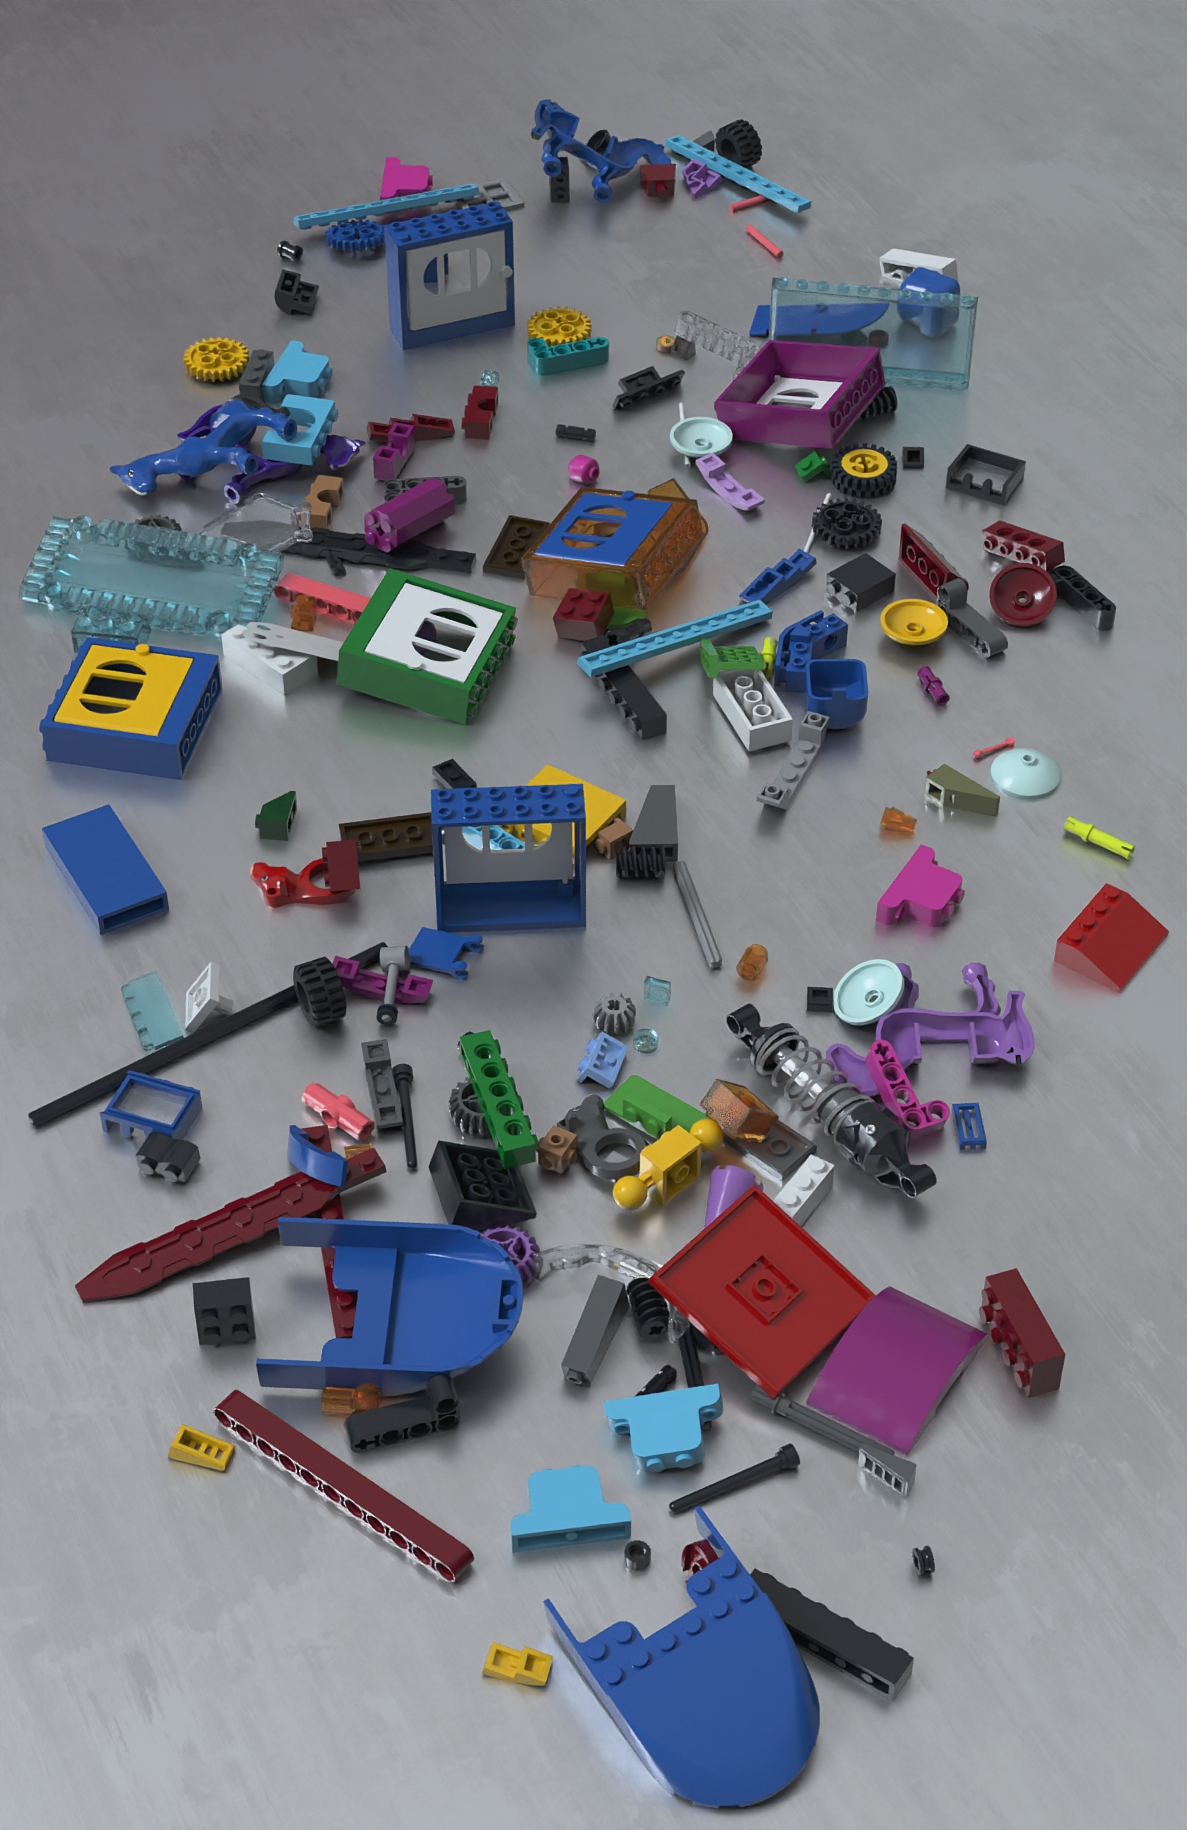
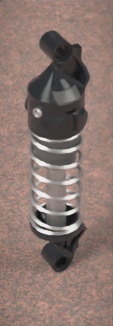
M749 1003L726 1016V1023L732 1034L750 1050L751 1066L763 1076L773 1074L772 1085L774 1087L785 1086L784 1092L787 1099L799 1097L797 1104L801 1112L812 1109L811 1122L814 1124L821 1123L824 1126V1134L827 1136L834 1135V1142L839 1147V1153L852 1165L857 1164L867 1174L873 1175L880 1185L898 1188L911 1198H915L936 1185V1175L927 1164H910L907 1155L909 1132L898 1123V1117L885 1105L879 1106L869 1096L862 1095L860 1087L855 1083H849L847 1076L842 1071H835L834 1064L829 1059H822L821 1052L817 1048L809 1047L808 1040L800 1036L793 1026L789 1023H780L771 1027H761L759 1024L761 1021L759 1012ZM799 1042H803L805 1047L798 1049ZM809 1051L817 1055V1060L806 1063ZM805 1052L803 1060L797 1054ZM818 1063V1067L815 1072L810 1066ZM822 1063L828 1065L831 1071L819 1076ZM780 1069L790 1076L789 1079L782 1083L776 1082V1076ZM835 1075L840 1076L844 1084L834 1083ZM831 1076L829 1084L823 1078ZM795 1081L803 1089L795 1095H790L789 1088L792 1082ZM806 1093H808L815 1099V1102L808 1107H803L802 1100Z

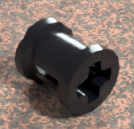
M283 240L278 246L277 254L281 258L287 257L297 263L301 260L303 248L299 245L293 246L288 241Z

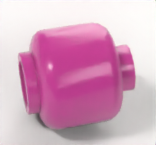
M578 455L568 465L570 478L574 482L590 485L599 477V464L593 458Z

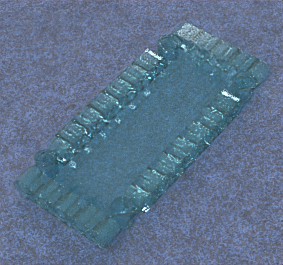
M54 515L20 585L19 599L20 601L46 605L51 611H58L63 608L65 612L72 615L195 636L213 633L217 639L222 640L221 635L238 624L246 627L250 622H261L281 573L284 555L280 552L268 550L258 551L253 543H244L240 546L238 542L226 538L110 519H101L98 524H92L88 516H78L73 519Z

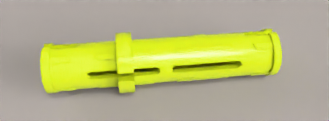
M1072 816L1067 818L1069 823L1065 822L1063 830L1080 836L1083 841L1095 843L1128 860L1132 857L1130 853H1134V845L1096 829L1095 825L1091 823L1085 824Z

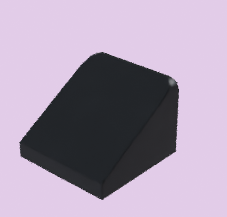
M903 447V468H924V447Z

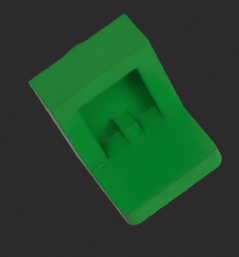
M815 451L794 465L805 483L821 471L827 477L831 476L827 469L830 467L824 456L820 458Z

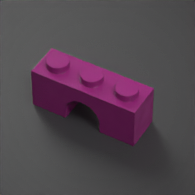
M397 422L393 424L388 432L387 447L380 446L373 456L375 479L387 481L397 478L416 447L415 426Z

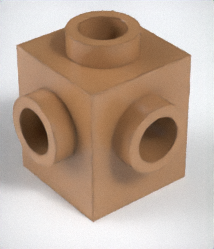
M553 1125L545 1138L542 1137L538 1141L539 1150H536L538 1152V1164L548 1170L562 1174L568 1165L571 1166L575 1161L577 1155V1135Z

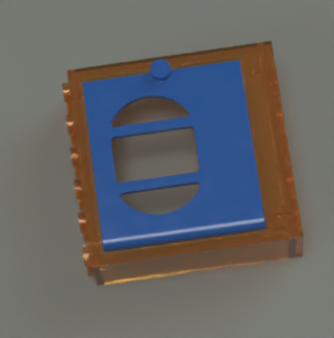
M581 487L521 558L530 595L563 599L568 588L610 592L613 606L647 610L704 537L697 500L634 493L633 491L624 492ZM596 523L621 524L612 537L584 535ZM578 541L602 544L592 548H574Z

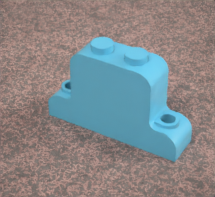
M291 340L262 384L264 402H280L287 394L317 398L320 392L324 391L327 381L332 378L333 369L329 367V358L324 355L307 353V351H304V344L302 342Z
M719 1383L604 1401L605 1414L611 1431L616 1434L631 1435L632 1451L637 1467L646 1472H660L674 1467L688 1468L700 1463L706 1454L703 1423L719 1418L724 1410Z
M575 1465L563 1469H544L531 1474L528 1479L530 1512L515 1516L510 1523L512 1553L631 1538L629 1508L622 1503H606L603 1500L599 1473L592 1466Z

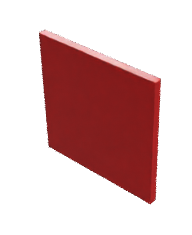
M755 1184L648 1280L649 1284L773 1400L853 1323L864 1307L876 1296Z

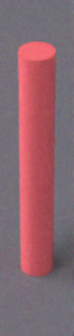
M761 195L730 204L729 209L734 212L771 201V199H766L765 196Z
M752 225L746 227V231L778 258L783 256V251Z

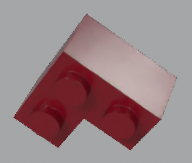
M356 840L326 842V847H322L323 863L328 862L329 872H324L325 887H330V892L360 889Z

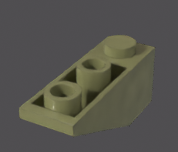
M943 764L926 777L924 795L940 805L990 816L998 815L1000 796L948 765Z

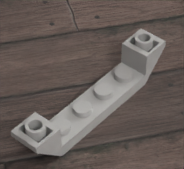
M810 711L806 713L799 726V739L774 782L772 784L765 782L757 796V801L787 810L821 751L830 717Z

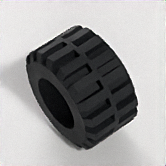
M740 119L718 130L715 135L718 155L744 168H748L760 161L762 156L761 140L757 131L748 121Z
M324 956L294 967L293 982L300 1007L312 1026L317 1027L346 1016L347 1004L344 989L337 970L328 958Z

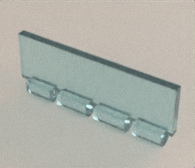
M157 970L131 980L128 984L121 987L122 995L145 1051L157 1050L184 1039Z

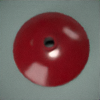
M1017 563L1002 569L993 579L989 591L990 604L995 614L1004 622L1019 627L1032 626L1046 619L1054 609L1057 598L1056 585L1049 573L1043 568L1030 563ZM1024 598L1027 601L1025 603H1020L1019 599Z

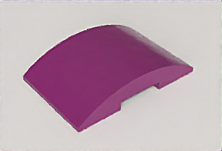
M889 1286L878 1293L864 1307L847 1329L822 1369L806 1404L908 1456L935 1417L936 1408L958 1376H963L987 1341L989 1334Z

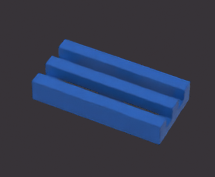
M979 1103L952 1104V1115L959 1149L965 1150V1146H970V1149H976V1145H980L981 1149H985L987 1140ZM971 1109L974 1114L978 1138H974L969 1115V1110ZM959 1110H962L968 1138H965Z

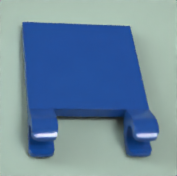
M422 927L409 948L411 966L449 973L457 979L464 980L468 976V971H465L467 963L464 961L456 962L464 947L474 953H480L484 948V945L481 944L483 937L478 934L463 936Z

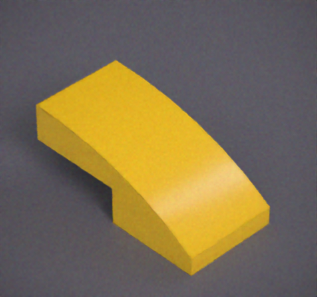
M492 1642L482 1674L514 1683L544 1686L554 1656L524 1646L521 1652Z

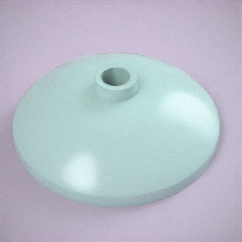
M709 417L684 419L675 424L670 431L672 446L680 453L693 458H701L710 453H714L716 456L720 455L731 446L733 439L732 431L725 423Z
M1016 748L1000 754L994 759L990 770L992 782L999 790L1009 796L1020 799H1038L1052 794L1059 787L1062 777L1060 766L1053 758L1044 752L1031 748Z
M883 959L869 960L855 966L843 976L834 991L833 1007L836 1014L841 1020L851 1025H867L878 1021L882 1016L890 1013L899 1002L904 990L903 974L894 963Z

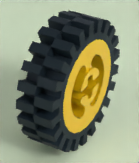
M863 443V447H859V444H854L853 449L850 445L845 446V450L841 448L839 453H835L834 458H832L831 482L835 484L836 489L840 488L841 493L844 494L848 491L847 496L850 497L856 494V498L861 499V495H865V499H870V494H873L874 498L879 497V492L885 495L896 484V457L891 455L889 450L884 452L885 448L883 447L877 450L874 444L871 445V448L867 447V443Z

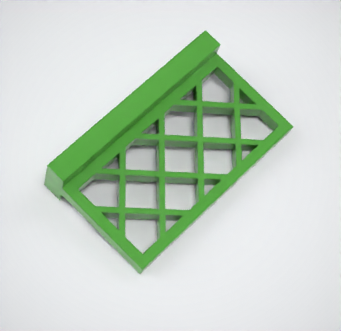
M700 639V662L709 678H718V670H764L765 663L754 646H713L710 639Z

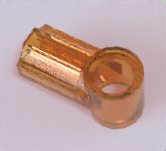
M361 1384L356 1389L325 1387L321 1397L322 1413L354 1415L377 1409L379 1407L381 1390L372 1384Z

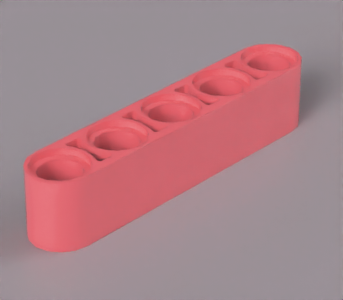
M293 573L286 574L273 590L275 596L283 602L352 624L357 622L371 599Z

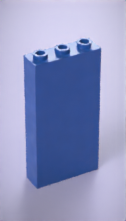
M109 804L42 828L46 849L100 935L169 910L166 890Z

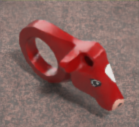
M322 858L309 863L299 874H295L286 867H273L263 862L253 864L250 870V878L258 886L266 905L272 908L292 903L316 905L341 903L351 897L356 891L355 889L330 892V889L314 886L310 882L311 879L318 873L329 871L328 862L323 863Z

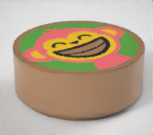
M668 335L660 336L656 339V349L662 353H670L676 349V339Z

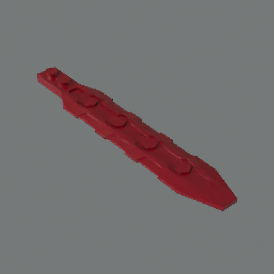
M371 1148L347 1159L346 1186L344 1187L320 1181L304 1172H298L275 1182L274 1186L254 1195L230 1202L224 1208L202 1218L178 1225L174 1230L148 1242H140L113 1254L78 1282L75 1288L83 1303L138 1293L162 1282L164 1278L190 1266H198L213 1259L215 1255L239 1244H247L263 1237L266 1232L278 1227L279 1217L305 1218L321 1211L337 1194L386 1173V1166L375 1148Z

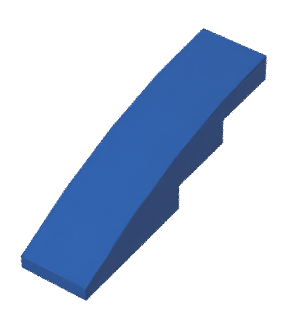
M798 549L788 560L783 558L773 569L767 567L739 595L740 599L747 603L761 600L765 604L790 588L817 564L816 558Z

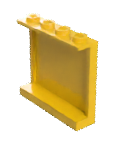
M549 764L525 785L583 784L586 813V847L598 836V832L607 827L615 818L618 817L622 821L626 818V799ZM572 822V864H573V865H575L574 822ZM551 823L532 824L533 846H539L549 837L552 830ZM524 824L499 825L500 828L512 836L525 842Z

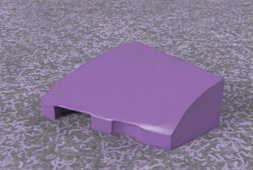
M692 159L681 171L695 198L710 192L723 181L721 175L709 170L706 164L696 159Z

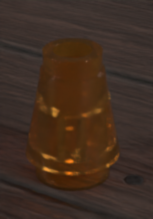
M892 806V808H885L880 825L885 826V829L913 833L917 819Z

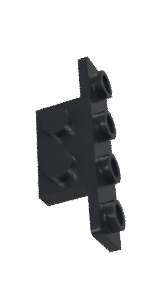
M654 366L624 377L618 382L624 393L616 397L612 407L614 409L619 407L625 408L634 401H643L651 394H660L668 387H677L682 382L685 372L682 369L661 378Z

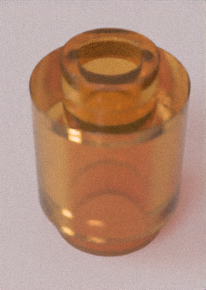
M753 944L746 948L736 966L737 973L741 978L747 981L759 979L768 962L767 950L759 944Z

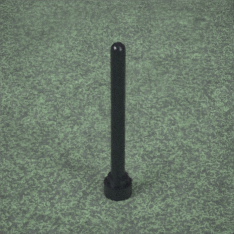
M398 1064L393 1067L392 1075L394 1082L399 1087L407 1167L413 1170L418 1165L409 1085L414 1078L413 1068L408 1064Z
M789 1443L780 1447L775 1456L672 1501L669 1504V1510L672 1513H677L779 1467L781 1469H792L800 1465L799 1455L795 1447Z

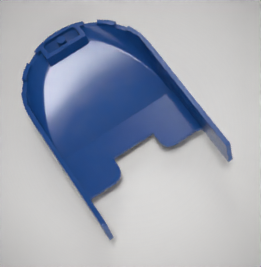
M279 1217L278 1228L283 1246L323 1247L336 1250L332 1275L335 1288L344 1292H358L352 1339L335 1338L327 1341L322 1349L321 1361L257 1359L256 1368L261 1387L375 1392V1397L396 1396L427 1389V1383L433 1377L448 1375L451 1379H454L494 1355L509 1340L519 1322L523 1307V1287L519 1271L511 1261L510 1255L496 1241L491 1242L481 1236L480 1232L463 1226L433 1223Z
M697 1506L694 1508L697 1530L703 1539H707L719 1559L689 1578L686 1590L696 1606L694 1609L646 1639L642 1637L632 1623L620 1621L586 1642L581 1643L576 1640L550 1599L548 1598L543 1601L549 1624L653 1778L672 1794H678L689 1799L696 1805L718 1809L720 1806L739 1805V1807H745L766 1800L779 1793L804 1769L807 1759L817 1743L820 1729V1705L810 1672L777 1609L766 1592L763 1593L702 1508Z

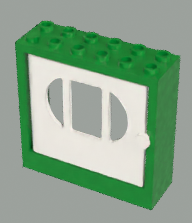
M389 568L339 649L337 684L466 725L469 718L474 717L477 703H482L485 689L490 688L493 674H498L500 662L505 661L507 657L508 647L512 648L515 642L516 635L513 634V631L518 622V618L515 617L516 607ZM424 621H429L475 637L467 651L462 652L418 638L416 635ZM413 645L455 657L458 660L449 662L430 660L420 655Z

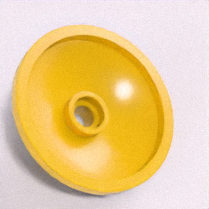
M903 599L889 604L882 611L880 625L884 633L894 641L910 646H921L940 639L946 633L948 618L940 607L931 602L920 599Z

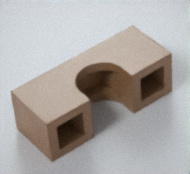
M324 475L317 476L315 483L311 484L309 495L305 496L303 508L299 509L298 520L301 521L302 527L329 529L332 523V507L338 508L344 497L343 478Z

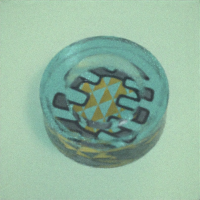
M640 1029L634 1033L633 1047L636 1051L647 1054L654 1052L658 1048L659 1037L655 1031Z

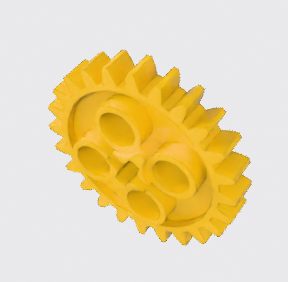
M560 306L557 309L549 307L548 311L542 309V313L536 312V316L531 315V320H528L527 324L528 338H541L549 347L586 340L588 337H591L592 323H590V318H587V314L582 315V311L575 312V308L568 310V307L561 309Z
M210 337L209 341L202 339V343L196 341L195 346L190 345L189 349L185 350L186 354H183L184 368H186L187 373L190 372L191 376L196 375L197 379L204 377V381L212 379V382H215L216 379L223 381L225 377L230 380L232 375L238 377V372L244 373V369H246L249 362V351L246 349V346H242V342L236 343V339L229 341V337L221 340V337H218L217 340Z

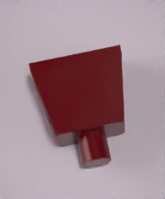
M676 164L640 165V183L648 197L665 199L667 196L674 195Z

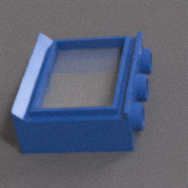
M128 1070L127 1077L105 1111L100 1112L102 1130L108 1133L116 1122L120 1123L121 1133L125 1137H130L134 1132V1128L144 1130L145 1140L151 1132H158L168 1135L173 1139L183 1140L202 1110L200 1090Z

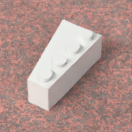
M894 248L879 258L882 276L899 284H902L918 267L951 277L959 283L956 259Z
M238 624L221 635L223 654L226 658L284 696L318 675L317 656L255 642L243 636V631L249 630L247 627ZM252 635L253 637L258 639H266V637L263 635Z

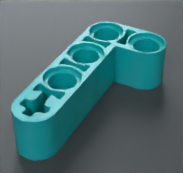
M604 337L548 347L547 343L541 338H532L527 342L528 362L534 372L541 376L600 365L609 361V340Z

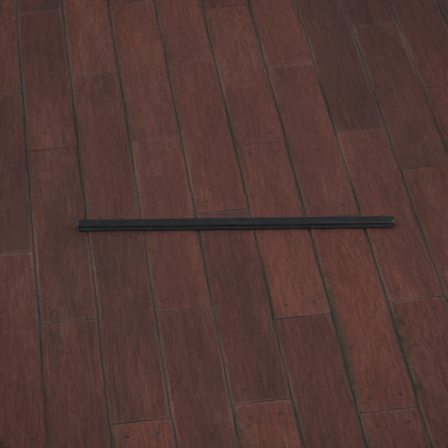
M381 942L348 959L360 962L359 969H362L380 960V949L388 946L385 942ZM294 985L28 1114L30 1123L33 1127H37L121 1086L128 1075V1070L146 1074L298 1000Z

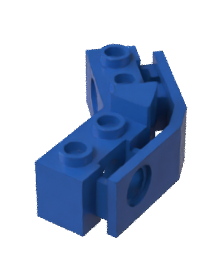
M820 610L785 628L779 635L774 687H779V682H785V692L804 693L806 664L810 660L821 659L846 646L848 624L834 613L823 618L824 612Z

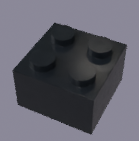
M249 1277L192 1283L199 1345H214L222 1342L256 1339Z

